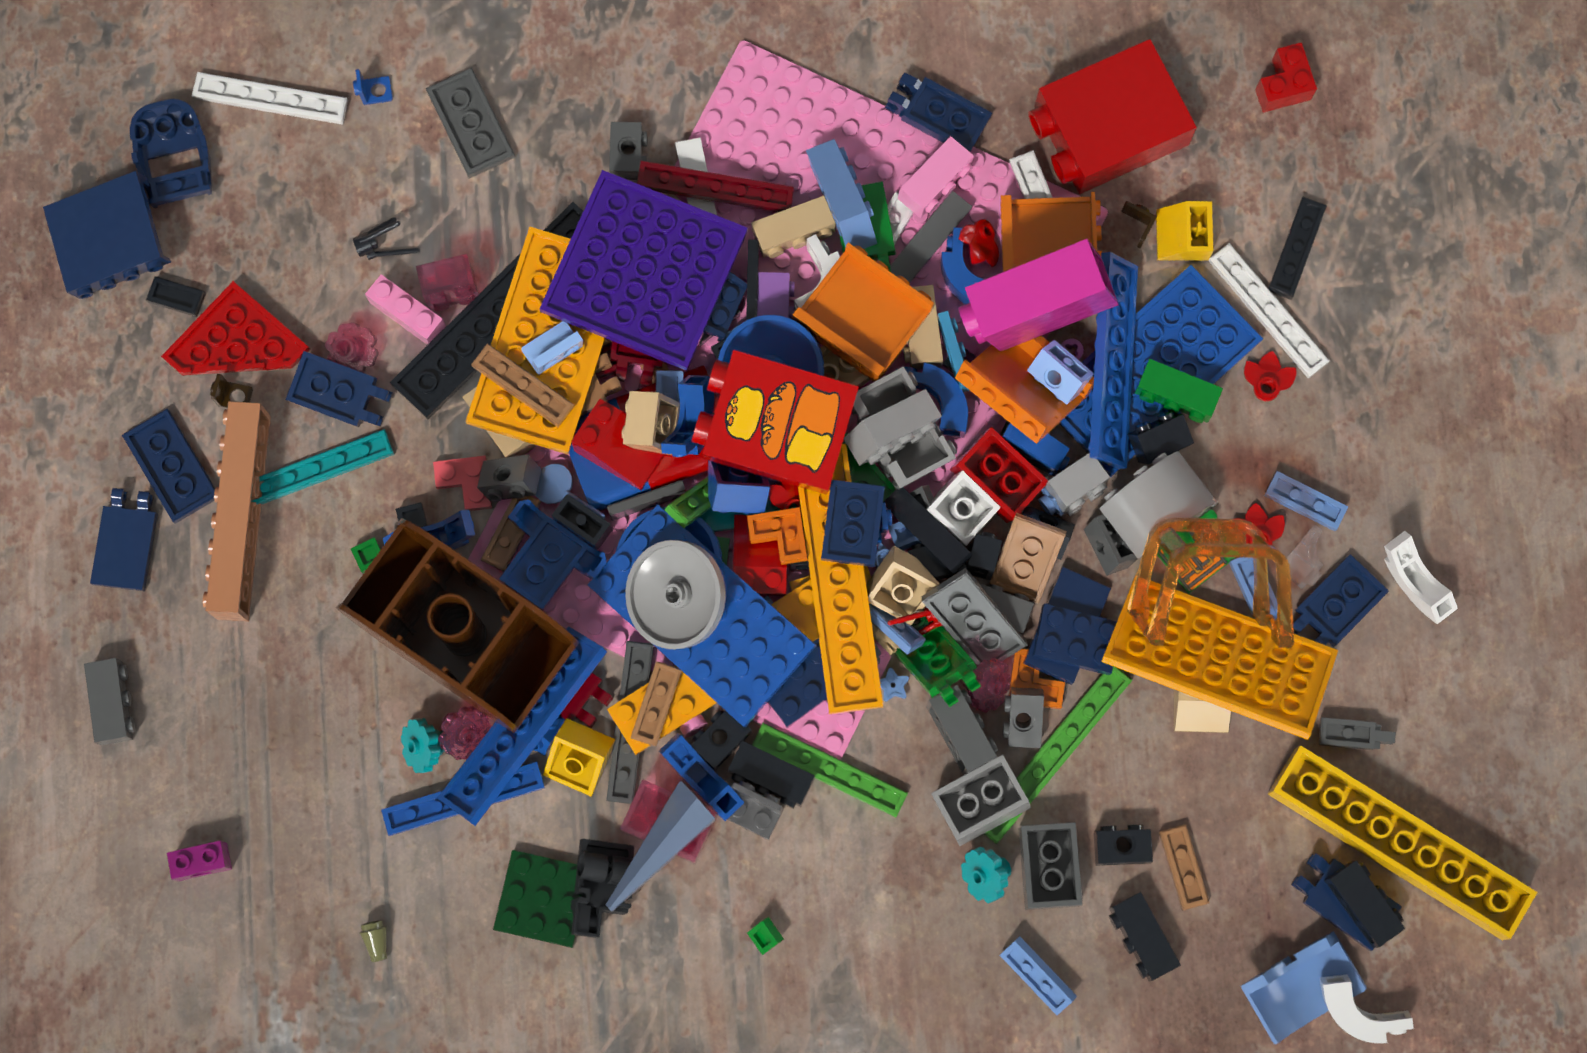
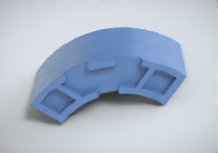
M1334 931L1303 947V950L1294 954V960H1291L1288 956L1272 965L1267 971L1256 975L1241 985L1243 992L1274 1044L1281 1042L1299 1028L1329 1011L1322 995L1321 977L1348 975L1352 985L1353 997L1366 990L1364 981Z

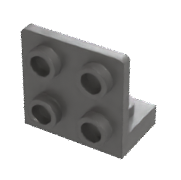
M741 781L740 784L733 782L731 788L745 803L727 820L769 840L783 812V806L779 805L780 799L768 793H765L763 797L755 793L754 786L744 781Z

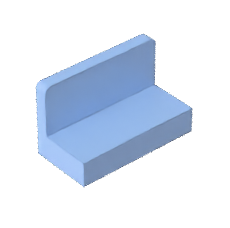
M562 321L523 346L521 351L536 373L540 375L582 348L583 339L577 331L574 333L569 325Z

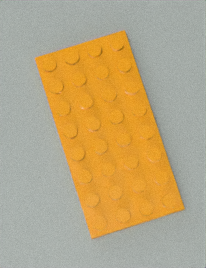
M529 227L491 346L573 403L574 408L558 428L481 373L466 418V424L569 454L572 445L571 441L574 438L605 338L567 323L574 333L576 331L583 339V347L540 375L536 373L522 353L521 348L562 322L559 319L541 313L540 306L571 240L560 235Z
M1135 575L1102 662L1308 740L1338 650Z

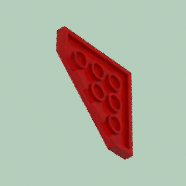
M232 281L161 357L182 376L292 369L300 361L303 351L309 352L311 349Z

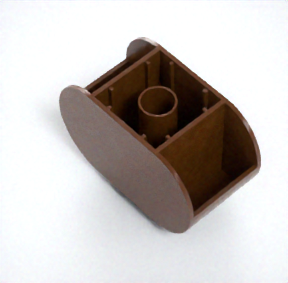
M402 518L399 520L396 530L345 600L336 607L344 616L386 647L513 733H516L579 644L573 635L535 605L425 530Z

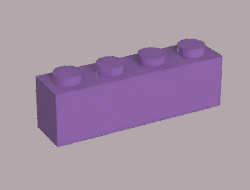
M758 272L757 317L777 315L792 319L794 306H789V297H794L795 281H789L790 273Z

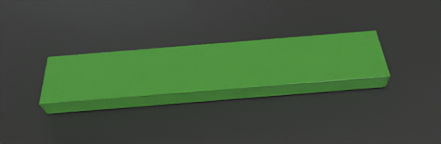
M762 723L752 746L815 775V779L895 818L908 794L765 723Z

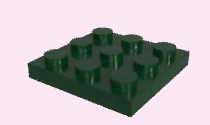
M512 850L493 930L573 948L576 935L571 934L573 911L570 910L571 900L581 897L579 894H574L577 864Z

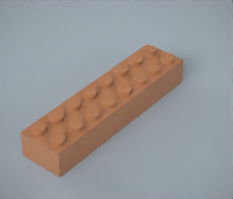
M228 401V409H225L223 412V424L226 425L225 435H222L220 438V450L223 451L222 461H219L217 465V475L220 477V483L214 492L217 510L216 513L212 514L211 519L214 537L210 539L208 552L211 555V565L206 567L205 577L206 581H209L208 592H204L202 601L203 607L206 608L205 611L217 620L249 622L261 504L256 505V502L251 501L262 497L260 485L263 481L260 482L259 476L265 474L271 419L269 413L260 403Z

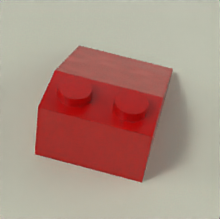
M599 399L571 441L574 452L642 490L665 454L634 449L624 445L622 429L626 423L627 414Z
M735 515L733 571L759 595H786L787 564L781 565L778 541L751 544L747 520L748 515Z

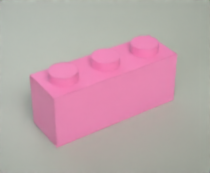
M950 136L900 188L897 199L920 218L926 212L931 214L940 202L938 200L943 195L948 196L956 187L955 182L960 177L964 179L971 172L974 155Z
M382 274L365 293L370 304L427 345L446 327L444 320Z

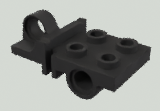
M580 839L574 894H579L581 897L571 900L570 910L573 911L572 935L598 938L600 937L602 912L620 915L628 913L631 904L623 902L611 912L606 903L633 860L634 845Z

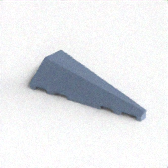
M682 781L676 786L606 903L611 912L716 821L713 815Z

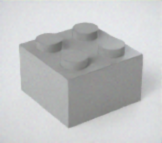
M1090 453L1048 480L1045 486L1049 494L1055 497L1059 508L1063 512V515L1060 517L1067 513L1069 516L1074 515L1083 508L1082 505L1086 500L1089 499L1093 502L1104 494L1103 491L1107 488L1106 483L1110 476L1097 459L1089 458Z

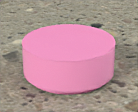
M699 714L680 727V731L685 738L691 737L707 725V721L703 715Z

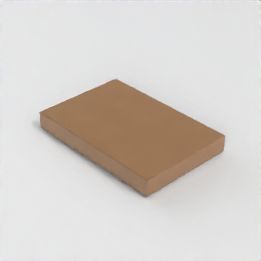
M1016 513L990 584L1000 586L1004 591L1012 594L1025 595L1029 600L1039 603L1067 531Z

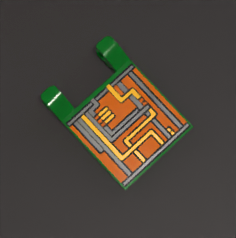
M1209 510L1187 528L1197 546L1194 556L1170 566L1161 548L1155 552L1187 594L1195 590L1244 551V547L1240 543H1236L1223 553L1204 530L1217 519L1218 516L1214 510Z

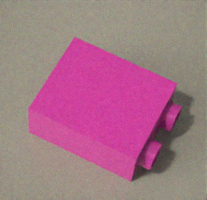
M1085 239L965 287L970 303L960 306L959 313L970 337L975 336L979 344L988 341L999 351H1003L1119 304L1101 256L1089 240Z

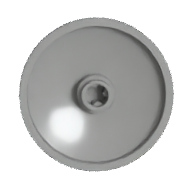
M668 540L650 546L636 559L628 575L625 597L630 619L637 631L646 640L661 648L684 649L703 642L716 629L723 615L726 591L720 568L706 550L688 541Z

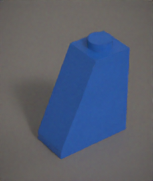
M1010 423L1003 435V438L1030 464L1052 476H1055L1058 470H1065L1070 460L1066 456L1070 448L1049 434L1036 444Z

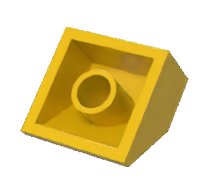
M566 718L555 735L543 776L592 797L610 758L615 739Z

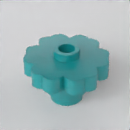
M426 718L408 720L407 726L402 729L401 743L404 746L402 754L406 764L409 767L412 766L415 773L431 772L433 765L438 764V757L449 748L447 734L444 731L435 729L432 724L428 725Z
M978 847L966 853V862L961 864L962 879L968 883V892L976 900L984 899L986 903H991L1004 897L1003 888L1008 886V877L1011 875V865L1004 857H999L992 849L985 851L983 847Z

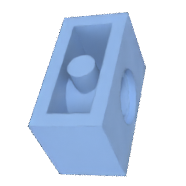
M1053 340L1040 351L1027 370L1034 376L1036 381L1042 383L1057 399L1063 401L1066 405L1081 393L1094 375L1092 371L1056 340Z

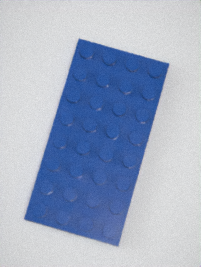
M1192 265L1186 268L1135 315L1129 433L1135 431V426L1147 421L1152 423L1158 420V415L1168 411L1164 408V405L1155 401L1154 403L1145 402L1139 398L1140 395L1135 394L1149 358L1215 384L1263 340ZM1096 350L1081 362L1092 372L1095 364ZM1093 389L1089 396L1059 423L1087 453H1090L1088 446L1091 438L1090 418L1092 416ZM1130 439L1128 440L1127 463L1135 456ZM1099 462L1110 477L1120 470Z
M657 504L608 560L595 580L592 579L588 583V586L635 628L627 610L625 596L628 575L636 559L650 546L668 540L688 541L706 550L719 566L725 583V607L718 626L707 639L693 647L666 649L654 646L743 727H746L817 645L688 530L683 529Z

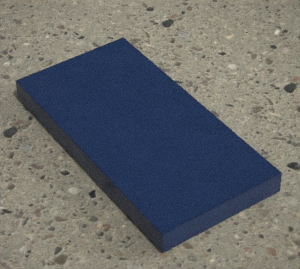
M168 408L122 435L174 524L214 501L215 486Z
M1062 567L1047 604L1100 617L1111 588ZM1036 629L1023 664L1072 685L1080 668L1032 657L1037 634Z

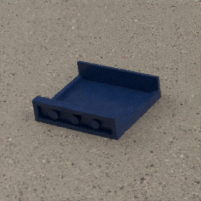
M133 171L43 207L65 289L68 294L79 299H86L93 296V292L101 289H113L119 282L136 280L140 277V274L159 271L163 269L164 265L171 263V259L164 256L145 193V188L150 187L146 176Z

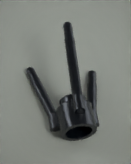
M395 217L353 238L358 255L360 257L366 255L368 260L376 257L419 253L420 249L408 248L375 252V249L379 248L376 237L400 226V221H396Z

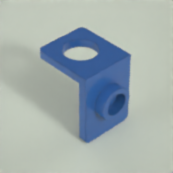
M355 69L357 80H353L354 92L356 96H360L364 105L393 100L390 78L388 76L364 79L360 69ZM376 84H382L386 87L384 95L376 97L371 93L372 87Z

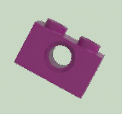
M223 841L167 852L171 880L178 882L232 870L228 845Z

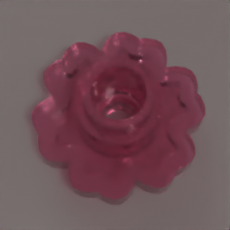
M357 323L341 324L338 332H331L325 343L326 349L330 351L327 360L365 373L366 367L375 365L376 358L379 355V351L374 347L377 343V338L369 328H361Z
M991 658L990 661L983 660L973 670L976 675L975 679L981 685V687L973 692L969 690L962 680V685L967 689L968 695L972 697V707L987 713L990 709L995 711L1004 702V694L1009 691L1011 675L1007 673L1008 664L996 658Z
M474 706L461 707L458 712L448 713L442 720L441 729L443 733L438 738L441 749L456 760H466L490 730L489 718Z

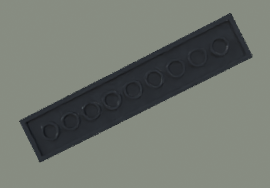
M572 202L543 231L571 239L583 210ZM520 254L390 382L391 386L427 420L477 372L472 367V363L476 359V354L494 336Z

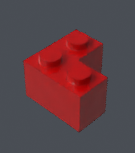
M1302 42L1278 48L1272 58L1276 74L1260 78L1255 89L1263 113L1309 101L1317 90Z

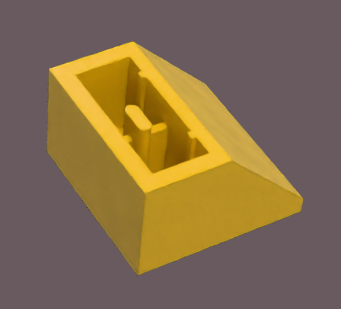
M1185 201L1156 209L1157 260L1209 261L1213 253L1212 201Z

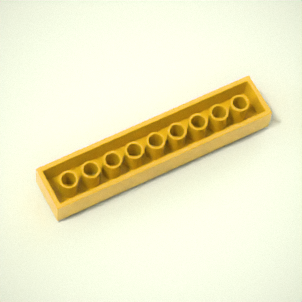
M1301 745L1294 749L1268 792V795L1500 940L1512 938L1538 893Z

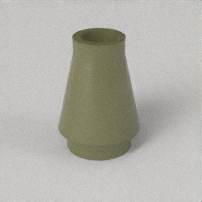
M377 920L362 924V931L359 933L370 955L371 962L387 959L386 926H383V921Z

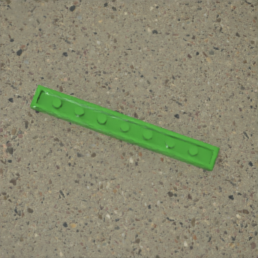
M1113 666L1112 674L1101 675L1016 779L1029 803L1035 799L1131 683L1132 679L1120 669ZM1021 814L989 830L984 835L997 844Z

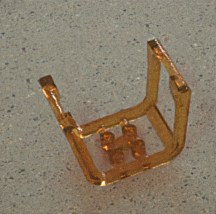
M1171 518L1165 519L1153 527L1148 534L1127 607V612L1151 645L1164 646L1170 608L1181 566L1192 557L1253 558V618L1260 626H1268L1271 630V639L1279 648H1290L1294 645L1290 564L1281 551L1270 545L1257 526L1241 519ZM1176 531L1194 532L1193 538L1199 540V542L1186 544ZM1246 534L1251 536L1253 544H1246ZM1161 545L1170 558L1151 623L1149 624L1150 606L1148 590L1158 549ZM1267 559H1272L1276 564L1277 620L1270 613Z

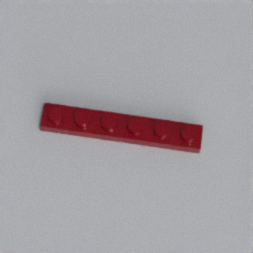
M640 161L637 184L660 193L772 212H781L791 208L794 190L792 186Z

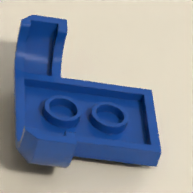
M530 500L519 501L508 516V519L527 534L529 539L499 580L542 611L574 568L588 578L595 580L607 564L604 552H599L539 510Z

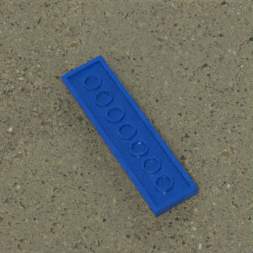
M1112 252L1101 253V259L1119 305L1102 311L1096 316L1097 336L1095 340V364L1093 366L1094 387L1092 391V416L1090 418L1091 438L1088 448L1090 452L1089 458L1097 459L1099 462L1116 469H1126L1138 266Z
M569 626L566 630L576 638L579 644L516 733L495 722L437 798L474 826L477 825L607 653L602 646Z

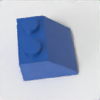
M708 460V498L712 511L720 513L740 512L748 515L765 513L770 490L767 477Z

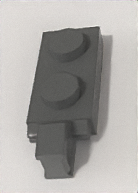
M1320 718L1319 745L1374 750L1380 749V744L1393 745L1395 743L1396 732L1381 731V725L1376 724V722Z

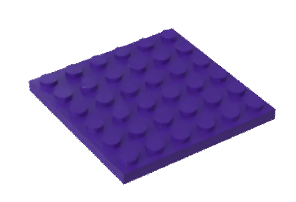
M602 170L540 306V312L687 371L746 237L748 228Z

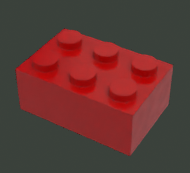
M992 427L984 431L950 468L954 474L964 471L1001 507L996 514L1006 523L1013 521L1016 513L1020 514L1048 482L1035 467Z

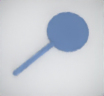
M550 464L541 469L535 495L541 502L556 504L562 501L568 494L601 518H605L602 512L570 492L573 478L571 472L565 466Z

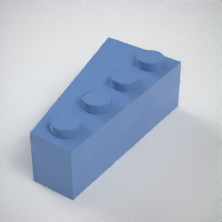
M835 139L807 149L806 153L810 166L833 215L837 230L843 238L845 248L848 242L853 246L858 245L863 249L877 244L870 217L874 216L869 201L863 202L862 198H865V194L861 184H855L854 182L857 177L852 165H846V162L849 160L844 147L839 148Z

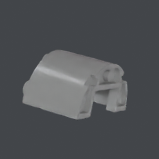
M903 366L857 391L852 409L853 415L856 413L858 415L857 425L862 420L914 395L917 390L915 386L918 383L911 371L907 373ZM934 423L936 428L926 433V437L914 444L910 441L904 444L905 447L894 454L888 452L884 454L883 459L877 462L887 478L893 477L894 481H892V484L895 488L901 489L956 459L955 454H957L953 443L951 440H945L936 423Z
M1179 451L1168 456L1165 453L1161 454L1152 462L1154 464L1152 467L1143 466L1133 474L1135 476L1133 481L1120 491L1116 488L1104 497L1107 502L1100 508L1101 512L1137 559H1140L1156 548L1169 535L1191 520L1195 521L1218 503Z

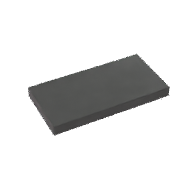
M472 68L426 88L427 94L469 179L515 158L513 150Z
M966 568L921 596L924 605L972 658L983 673L1027 646V640Z

